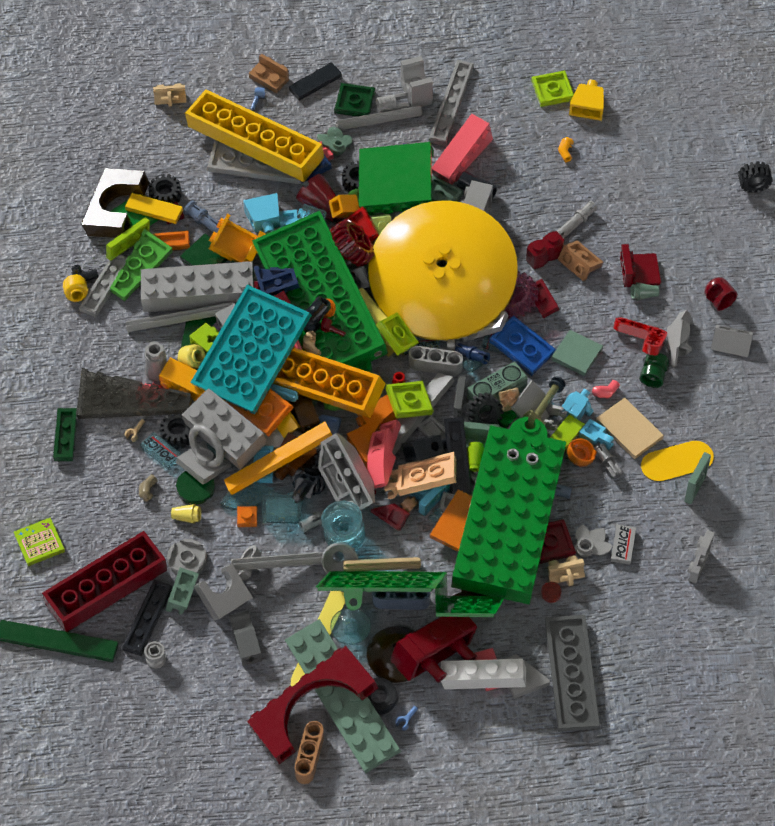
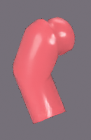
M612 380L608 386H595L592 389V394L598 398L608 399L612 397L620 387V384L616 380Z

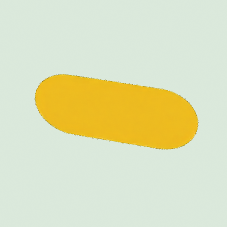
M689 441L648 453L641 461V469L649 479L665 481L693 473L704 452L711 456L710 466L713 462L714 454L706 443Z

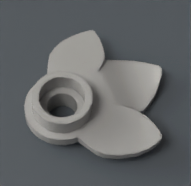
M581 525L576 530L575 537L577 543L575 550L578 555L582 557H589L592 554L602 556L611 551L613 546L608 542H604V528L589 531L586 526Z

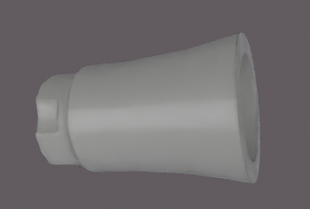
M150 342L145 348L144 371L145 375L153 381H160L159 374L168 361L163 345L158 342Z

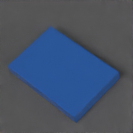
M512 316L505 323L502 331L496 332L489 339L492 345L513 362L515 361L518 366L531 376L556 351L554 347L515 316Z

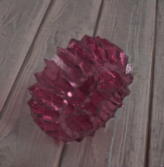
M518 271L516 285L521 286H515V292L509 302L511 304H508L504 309L509 319L513 315L516 318L520 314L525 316L524 312L526 311L531 313L530 307H535V301H538L537 295L539 290L537 284L525 272L521 274Z

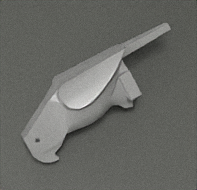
M687 310L680 312L674 322L667 327V345L671 353L672 367L677 366L678 356L687 355L692 351L688 340L690 325L693 324V319Z

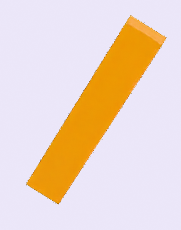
M321 423L224 479L230 494L237 493L319 446L322 441L332 436L327 423Z

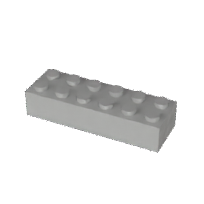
M253 262L141 269V302L143 311L158 312L196 309L228 302L236 304L247 285L254 287Z

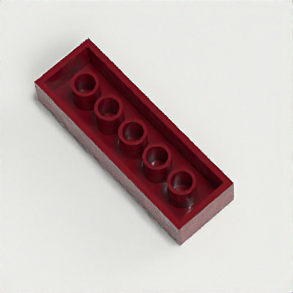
M142 531L42 592L44 603L65 632H69L166 572V559L145 531Z

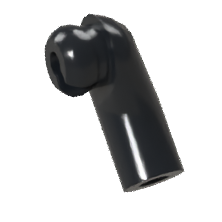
M78 264L71 267V274L81 275L85 281L99 277L97 269L84 271Z

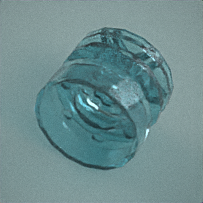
M344 500L336 501L326 507L321 516V523L328 546L333 543L343 542L349 544L354 550L358 549L363 544L366 536L362 512L359 507L352 502Z

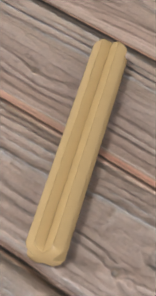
M418 557L345 560L343 562V569L346 572L421 568V559Z

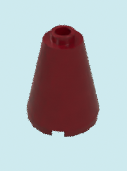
M321 174L315 175L308 181L309 185L306 188L303 186L300 189L296 199L312 211H320L322 216L330 222L339 223L344 218H332L329 200L336 197V194L324 176Z

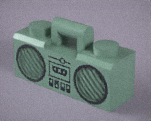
M514 361L468 387L467 398L473 402V396L479 397V393L483 395L488 393L500 401L499 392L518 388L519 393H522L527 386L528 378ZM484 405L479 410V413L490 411L491 407Z

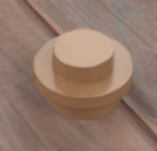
M509 390L503 396L500 402L504 408L514 405L517 401L516 392Z
M408 496L400 504L402 509L409 513L418 504L415 500L416 498Z

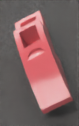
M398 420L381 424L380 430L372 433L368 451L367 471L374 482V489L387 486L396 460L392 451L401 427Z

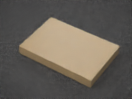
M623 398L596 418V422L605 427L606 432L634 460L661 441L664 436L626 398Z

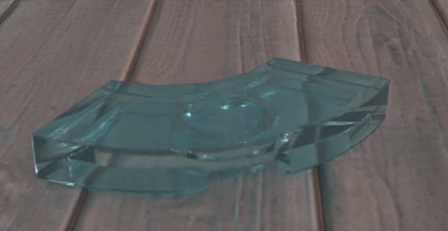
M256 482L252 487L240 490L233 495L228 491L220 506L237 511L238 506L258 507L274 494V489Z

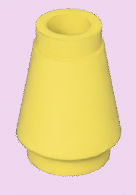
M192 504L172 508L171 518L195 524L201 520V507Z

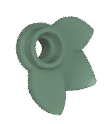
M330 127L327 134H317L318 141H322L323 146L329 147L333 155H342L346 151V147L352 144L351 136L343 135L342 131L336 127Z

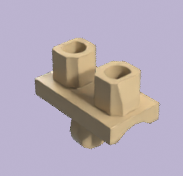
M176 83L173 86H164L162 84L153 87L155 105L168 104L170 107L174 103H186L185 85L181 83Z
M576 556L568 557L565 563L559 564L557 560L548 562L550 585L567 582L568 586H573L574 579L585 577L584 561Z

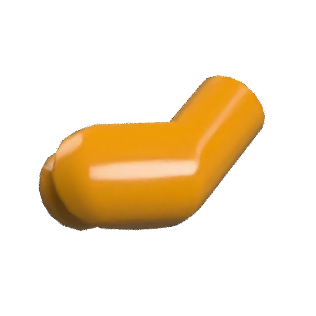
M569 137L563 138L558 147V152L564 162L572 160L568 149L572 147L571 145L574 144V141Z

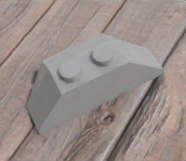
M335 433L322 441L318 469L335 501L357 512L375 502L374 482L356 448L339 433Z

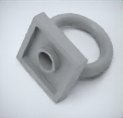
M204 425L193 426L189 432L191 449L178 456L176 463L204 485L229 469L231 462L224 457L223 446L217 435L210 428ZM197 433L205 434L211 440L215 449L205 440L198 444Z

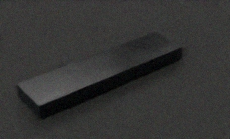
M463 417L444 419L447 453L454 452L456 456V483L451 484V492L455 494L459 489L471 495Z
M153 580L124 641L122 650L142 656L171 594L172 585Z

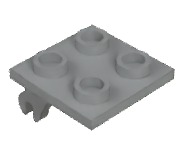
M532 380L517 398L511 409L521 418L529 410L535 412L546 394ZM552 401L542 414L541 419L546 423V429L555 431L558 426L552 425L554 421L548 420V417L550 415L565 417L568 412H563L564 408L554 405Z

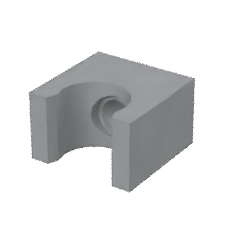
M422 56L401 61V86L404 93L408 95L407 100L410 107L432 105L433 81L431 77L426 78Z
M232 563L221 569V573L226 579V588L221 594L213 592L205 581L193 586L214 621L253 598Z

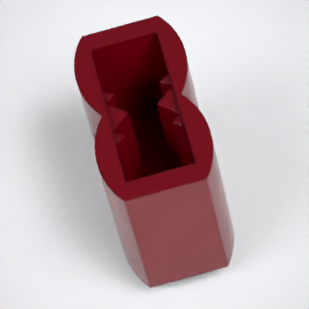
M557 231L546 234L543 239L531 242L527 246L526 261L533 269H538L546 265L548 261L558 259L565 240Z

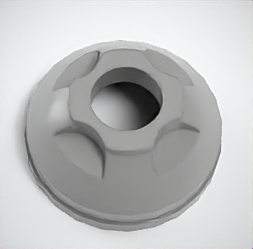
M343 542L333 543L323 552L322 566L327 574L330 571H344L343 562L345 560H358V556L349 544ZM340 551L344 553V557L340 561H335L332 558L335 552Z

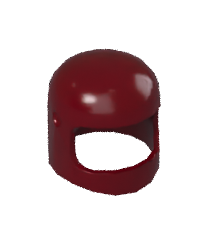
M722 277L710 280L704 289L706 298L713 303L717 311L730 307L738 296L731 284Z

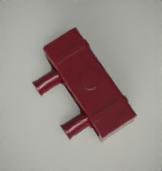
M438 617L398 641L390 660L408 681L428 671L435 681L439 683L447 675L438 665L441 661L455 653H458L464 660L476 659L477 655L473 653L468 645H470L477 625L470 617Z

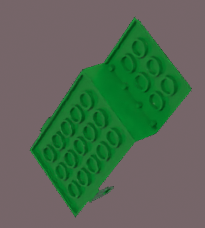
M330 571L316 586L317 591H343L345 604L350 610H357L361 607L363 591L432 592L435 589L436 617H494L505 596H448L447 572ZM355 598L357 600V605L352 606L350 604V599Z

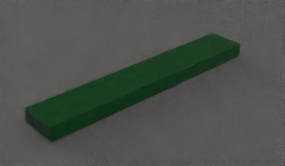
M0 620V641L108 662H114L119 645L118 641Z

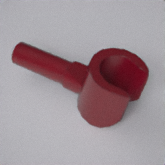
M322 318L321 330L323 332L331 331L343 337L345 336L346 332L331 326V319Z

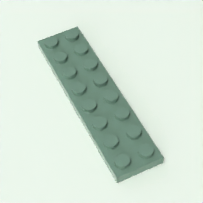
M320 619L285 639L305 674L316 669V666L321 661L329 659L334 651L338 649ZM335 686L315 689L365 774L401 752L368 697L362 701L351 691Z

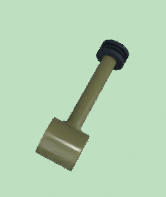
M554 376L549 382L550 389L536 411L529 410L521 417H528V423L525 426L527 429L535 428V419L540 420L546 425L541 416L555 394L562 392L566 386L565 381L561 377Z

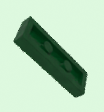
M57 408L53 452L54 461H73L77 408Z

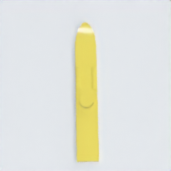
M341 591L330 592L318 618L329 635H331L345 605L344 592ZM299 663L293 672L291 686L299 682L300 678L305 674Z

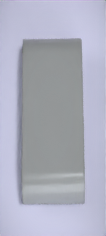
M414 346L409 350V366L417 371L457 376L463 370V356L457 351Z

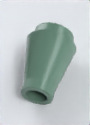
M636 282V284L631 285V298L639 301L658 297L659 287L658 285L654 286Z

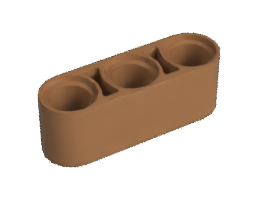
M311 721L306 724L295 763V777L301 784H308L313 780L324 741L323 726L318 721ZM311 732H318V733H319V734L316 735V736L310 735ZM308 750L314 751L311 755L305 754ZM302 769L309 770L306 774L300 773Z

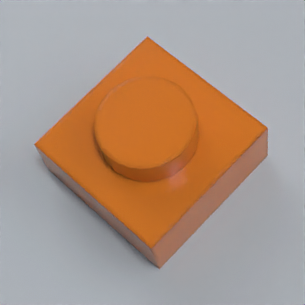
M257 506L237 507V527H257Z

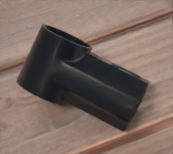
M318 296L310 307L305 309V311L312 315L304 328L305 333L307 331L316 332L320 327V320L331 309V303L323 296Z

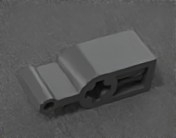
M249 611L229 615L242 666L261 662V650Z

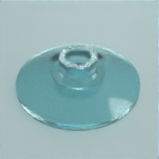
M344 608L333 616L330 629L333 637L340 643L355 645L368 637L371 630V622L367 614L362 610ZM354 628L353 631H348L347 629Z

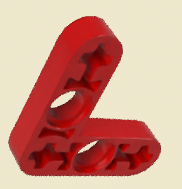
M615 318L614 330L645 339L642 351L649 355L659 354L666 342L667 332L665 330L626 318Z

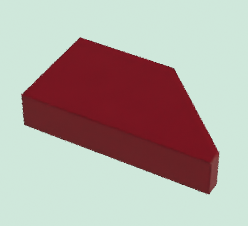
M395 503L370 510L371 513L398 531L402 530L410 513Z

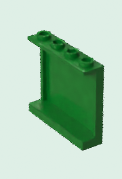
M431 142L359 149V208H366L369 216L378 213L404 212L417 205L433 202L432 157H434V150Z

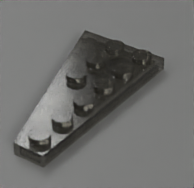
M82 368L76 416L78 419L183 414L191 406L192 396L191 393L170 388L166 390L159 388L157 385L151 384L149 386L142 384L140 381L119 376L111 377L104 375L102 372L97 371V373Z

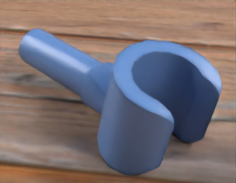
M255 88V97L250 108L251 110H255L259 98H265V88Z
M413 706L405 717H398L396 719V726L400 722H406L402 730H407L409 727L408 721L418 708Z

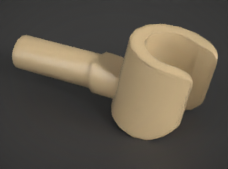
M143 419L134 429L130 428L125 431L126 439L131 434H134L131 440L132 442L137 441V433L145 423Z

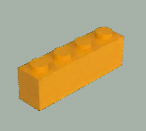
M171 357L159 374L162 387L167 390L172 389L178 392L180 396L184 398L189 397L194 401L205 392L190 383L197 372L196 369Z

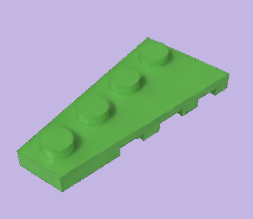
M144 229L140 240L134 246L133 252L126 259V264L112 283L110 291L123 301H126L141 285V269L158 268L173 252L172 247Z

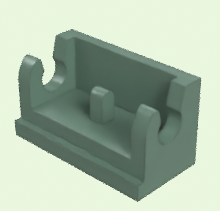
M179 568L165 611L171 612L173 609L179 610V615H182L184 610H187L194 589L193 586L196 584L199 573Z

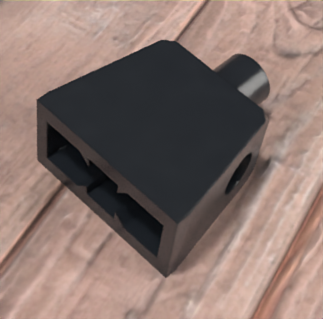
M440 435L401 443L406 462H417L444 454V449L447 448L446 438H441Z

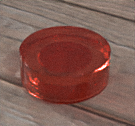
M555 582L545 583L541 590L542 598L549 603L557 602L562 592L560 585Z

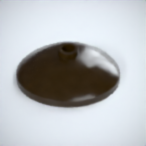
M392 626L379 631L372 637L367 647V662L376 676L393 683L408 681L390 659L396 643L405 638L409 633L415 631L407 627Z

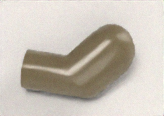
M152 474L139 485V497L143 498L145 502L153 497V494L150 493V488L158 482L157 478Z

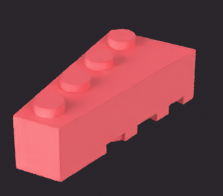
M471 114L432 166L433 176L451 185L457 182L461 174L493 140L490 124Z

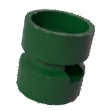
M662 353L658 355L647 354L639 377L641 383L651 388L661 387L666 376L665 372L669 367V358Z

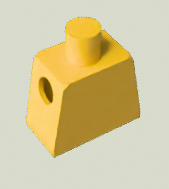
M588 80L587 85H578L570 102V116L602 121L604 89L597 86V81Z

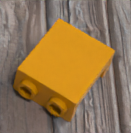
M227 214L225 219L221 218L216 226L219 230L217 233H212L209 239L211 245L208 249L236 263L253 261L257 252L252 240L266 234L262 231L258 235L251 233L229 220L231 215Z

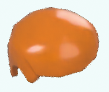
M582 438L572 440L567 449L569 460L579 467H586L591 464L597 454L593 445L588 440Z

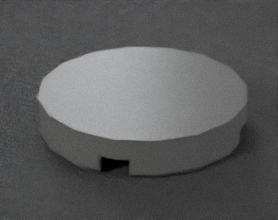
M183 539L170 547L167 562L169 568L175 574H178L180 567L199 573L206 565L207 554L200 542L193 539Z

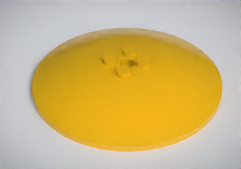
M434 201L412 207L395 217L382 230L373 246L375 256L369 262L368 275L375 302L386 317L398 313L413 335L430 340H453L472 335L484 329L504 311L515 290L518 264L516 252L509 235L500 223L488 213L466 203ZM440 260H445L447 262V265L445 267H439L437 265V262Z

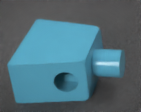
M277 193L243 200L244 212L255 232L264 231L265 234L275 231V228L280 227Z

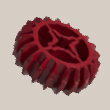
M344 219L334 226L331 232L332 240L335 242L334 244L337 246L338 251L342 253V256H345L348 261L358 267L368 264L375 256L373 252L374 245L364 230L349 219Z

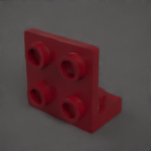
M621 244L620 264L624 287H631L636 282L654 286L660 285L661 279L657 254H633V251L629 249V244Z

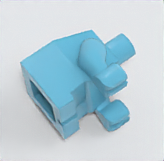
M583 389L581 393L575 391L569 394L561 406L564 408L563 412H568L566 416L570 414L579 421L584 414L590 417L594 412L587 398L590 392Z

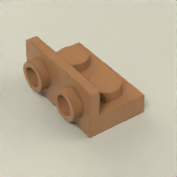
M261 54L259 56V63L249 72V78L277 93L289 81V70L286 66L280 65L272 58Z
M578 240L564 245L558 257V261L582 281L587 279L590 272L601 268L603 265V261Z

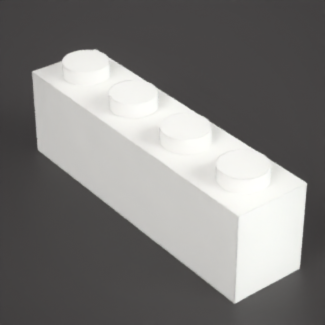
M523 659L441 661V669L447 673L446 677L441 681L444 689L526 687V666Z

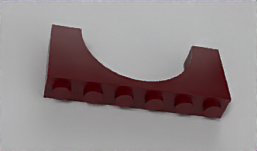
M347 646L334 651L329 659L321 661L316 666V669L304 674L299 682L294 686L287 687L282 695L277 699L270 700L264 709L253 713L247 721L279 765L296 752L289 739L288 721L293 707L305 694L317 688L335 686L351 691L363 701L378 689L375 680Z

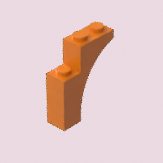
M388 395L378 400L371 418L357 414L358 418H356L359 428L347 433V441L356 448L366 469L372 433L379 431L381 424L396 420Z

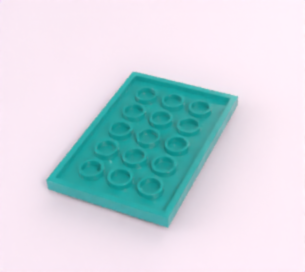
M247 285L190 383L204 391L209 388L221 399L255 414L312 315L301 308Z

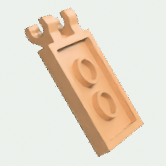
M451 452L417 462L398 465V469L391 472L390 478L392 479H389L387 486H384L385 491L392 490L388 492V499L395 498L398 493L399 496L456 483L455 453Z

